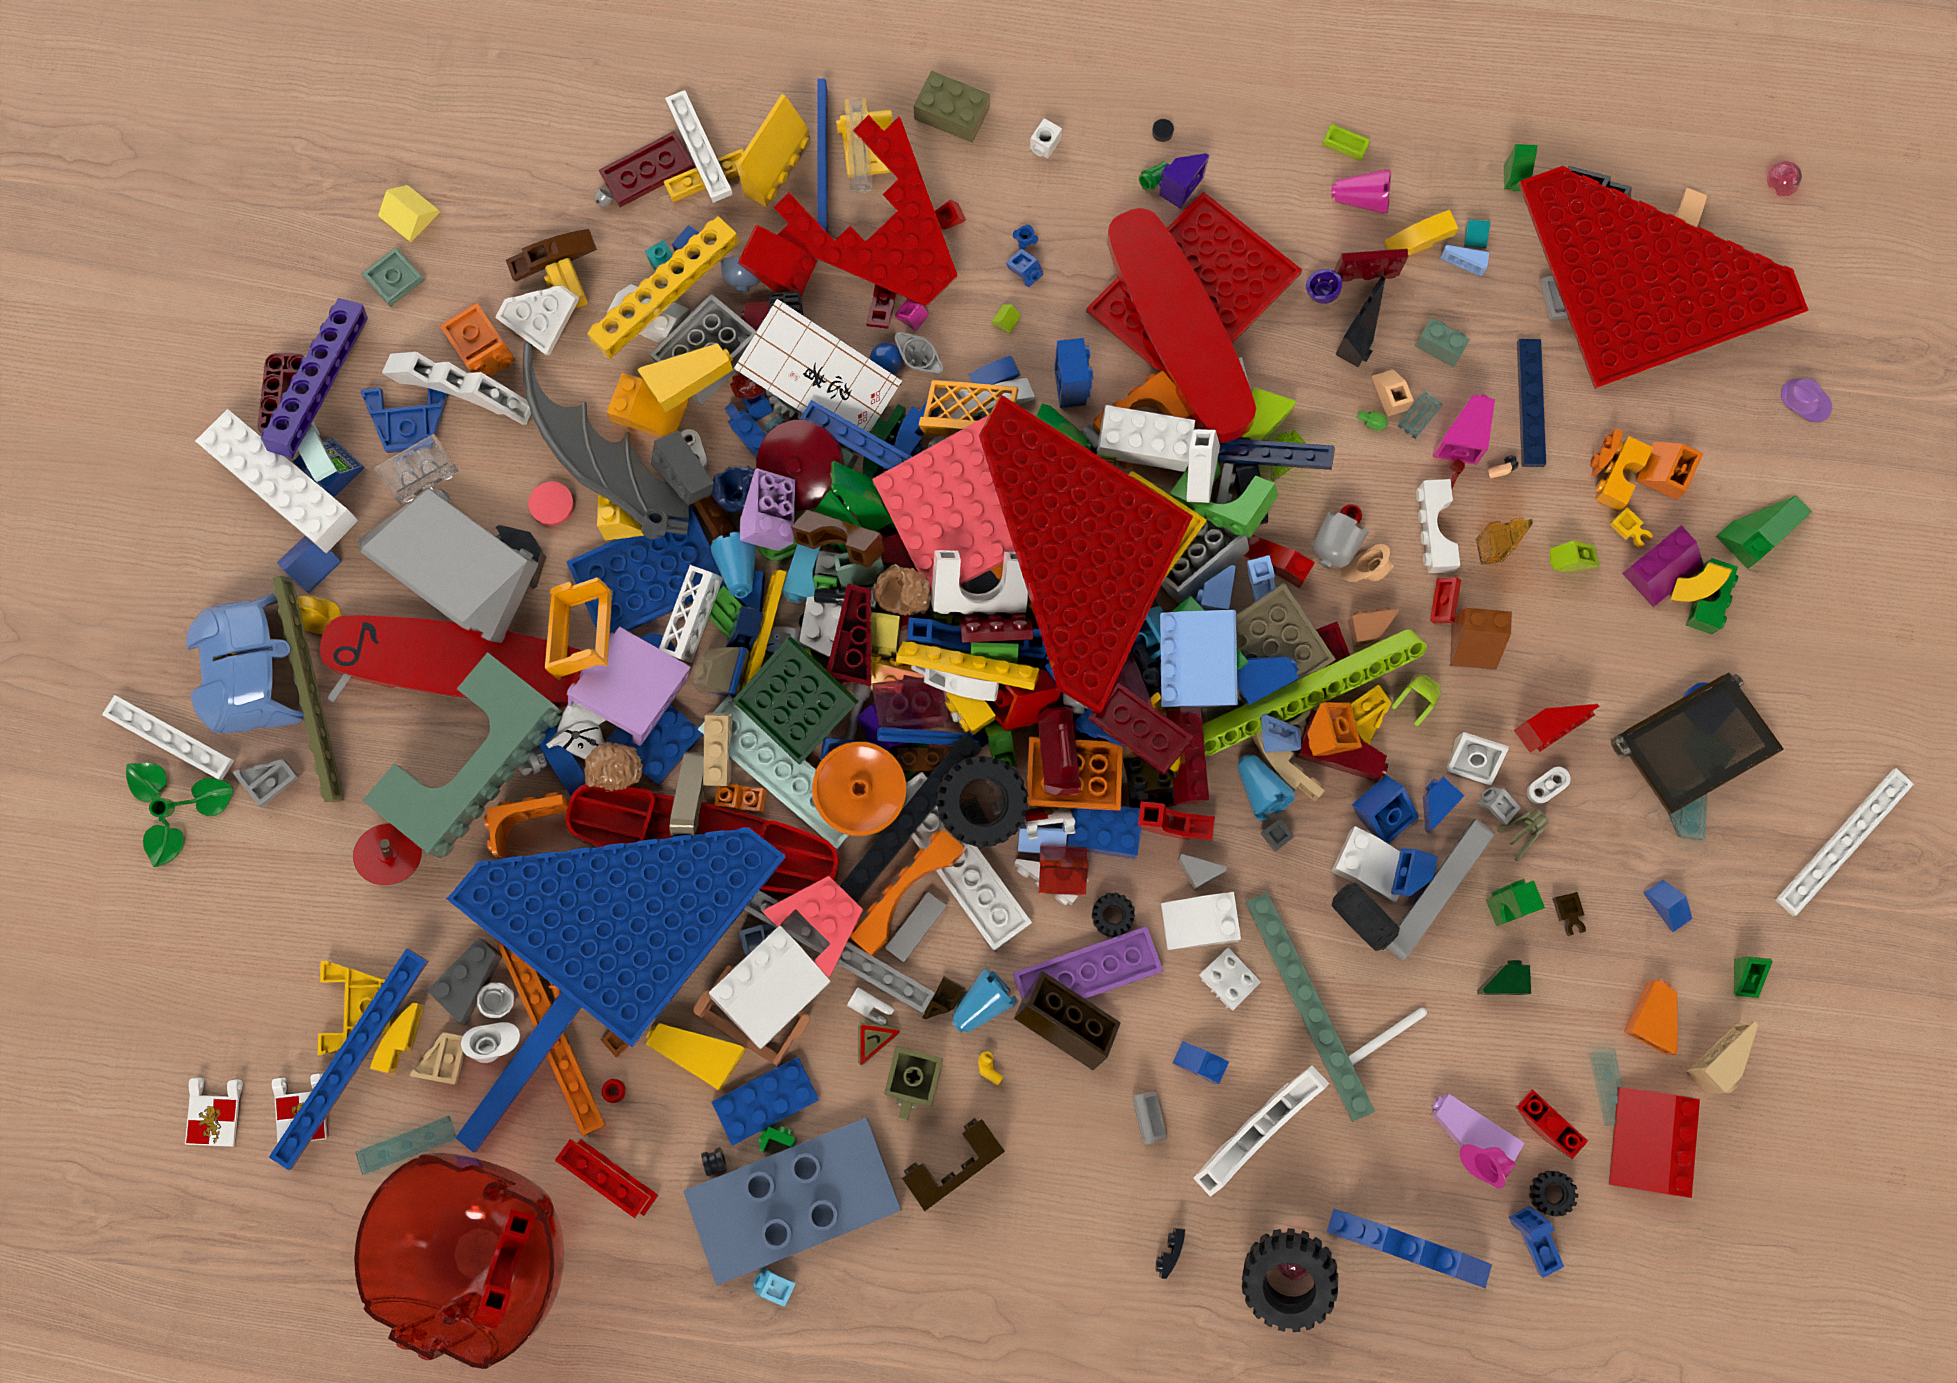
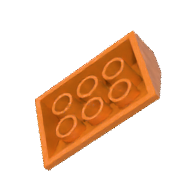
M1029 737L1027 766V803H1029V806L1121 810L1123 746L1108 741L1075 740L1081 793L1052 795L1045 793L1039 738Z

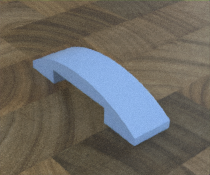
M1270 555L1247 561L1254 602H1256L1276 588L1273 579L1275 574Z

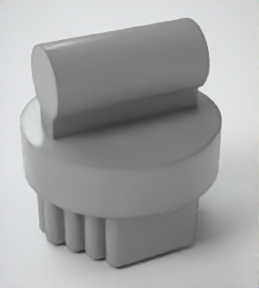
M538 746L530 751L531 755L528 760L523 764L520 763L517 767L522 775L525 776L529 773L534 775L547 766L545 755Z

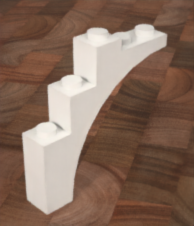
M1311 1065L1294 1080L1275 1092L1266 1104L1250 1117L1233 1137L1219 1147L1193 1179L1211 1197L1226 1185L1242 1165L1281 1126L1323 1091L1329 1082Z

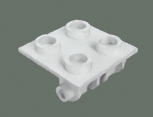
M1229 948L1199 975L1202 978L1200 981L1204 982L1209 988L1211 987V992L1217 994L1216 998L1220 997V1000L1226 1005L1225 1007H1229L1232 1011L1261 983Z

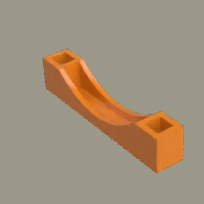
M943 829L941 832L937 830L929 839L931 844L926 849L922 848L913 858L916 861L910 868L906 866L899 873L898 877L900 879L895 885L890 884L883 892L885 897L879 903L875 902L867 910L869 915L864 921L860 919L857 922L851 938L870 956H875L890 939L894 911L907 889L928 873L952 867L967 850L947 830Z

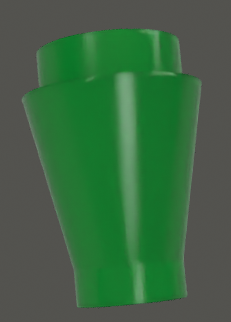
M1163 161L1158 165L1143 170L1139 176L1141 186L1145 190L1155 189L1163 178L1161 173L1168 163Z

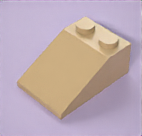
M1755 1021L1735 1024L1687 1071L1707 1094H1729L1738 1087L1737 1081L1743 1076L1758 1024Z

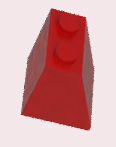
M1039 670L1034 690L999 683L997 699L995 701H985L996 715L995 719L1006 731L1038 723L1037 715L1046 708H1055L1061 691L1058 690L1056 681L1048 671Z

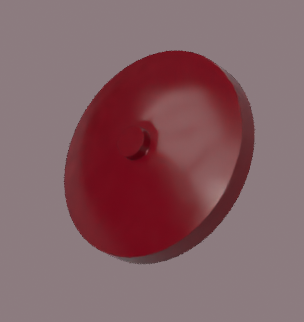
M792 420L776 426L766 435L757 453L756 468L794 479V510L803 511L817 508L825 495L830 490L833 492L831 488L832 477L830 475L832 472L831 462L836 461L844 465V459L837 440L826 428L811 421Z

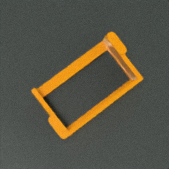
M598 577L576 585L567 582L553 587L550 590L551 602L545 669L560 680L562 676L596 665L608 666L612 590ZM599 598L596 649H587L567 657L571 607Z

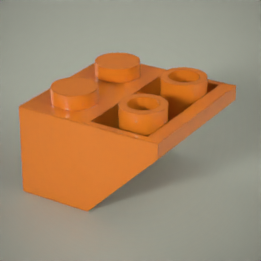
M1653 442L1651 445L1653 450L1648 461L1639 472L1635 481L1677 500L1687 491L1703 453L1681 443Z

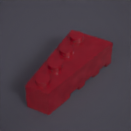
M848 583L827 671L834 678L872 686L871 589Z

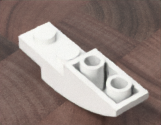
M911 666L912 670L925 676L924 683L940 690L979 700L995 701L997 699L999 683Z

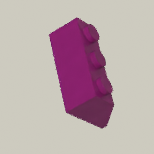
M1681 525L1622 574L1654 607L1673 592L1679 577L1690 578L1704 566L1697 541Z

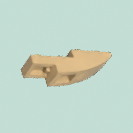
M1262 732L1252 736L1263 762L1293 790L1298 787L1314 801L1323 794L1325 790L1321 788L1322 784L1317 779L1309 778L1303 773L1302 767L1294 762L1291 764L1288 761L1293 756L1291 751L1265 752Z

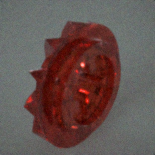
M738 372L737 376H732L731 390L738 398L751 399L760 395L765 389L753 380H751L747 388L745 383L749 378Z

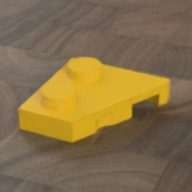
M1379 684L1350 703L1359 738L1369 745L1372 742L1371 739L1376 729H1379L1383 721L1384 714L1387 713L1392 704Z

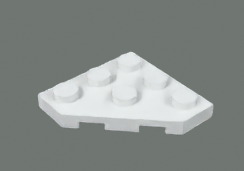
M555 286L504 299L495 318L545 355H549L580 298L564 286Z

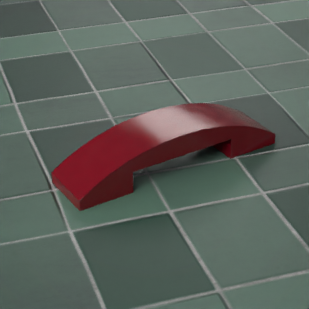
M875 285L866 326L889 329L896 299L895 293Z

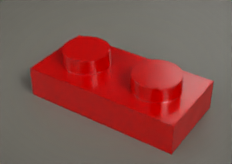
M1457 577L1437 578L1430 617L1432 623H1455L1461 579Z

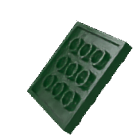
M791 636L784 641L732 700L799 765L859 702Z

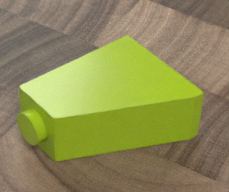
M1254 387L1252 390L1256 405L1254 423L1249 432L1237 439L1264 441L1292 413L1296 401Z

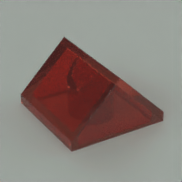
M1040 846L1038 894L1086 896L1088 873L1087 848Z

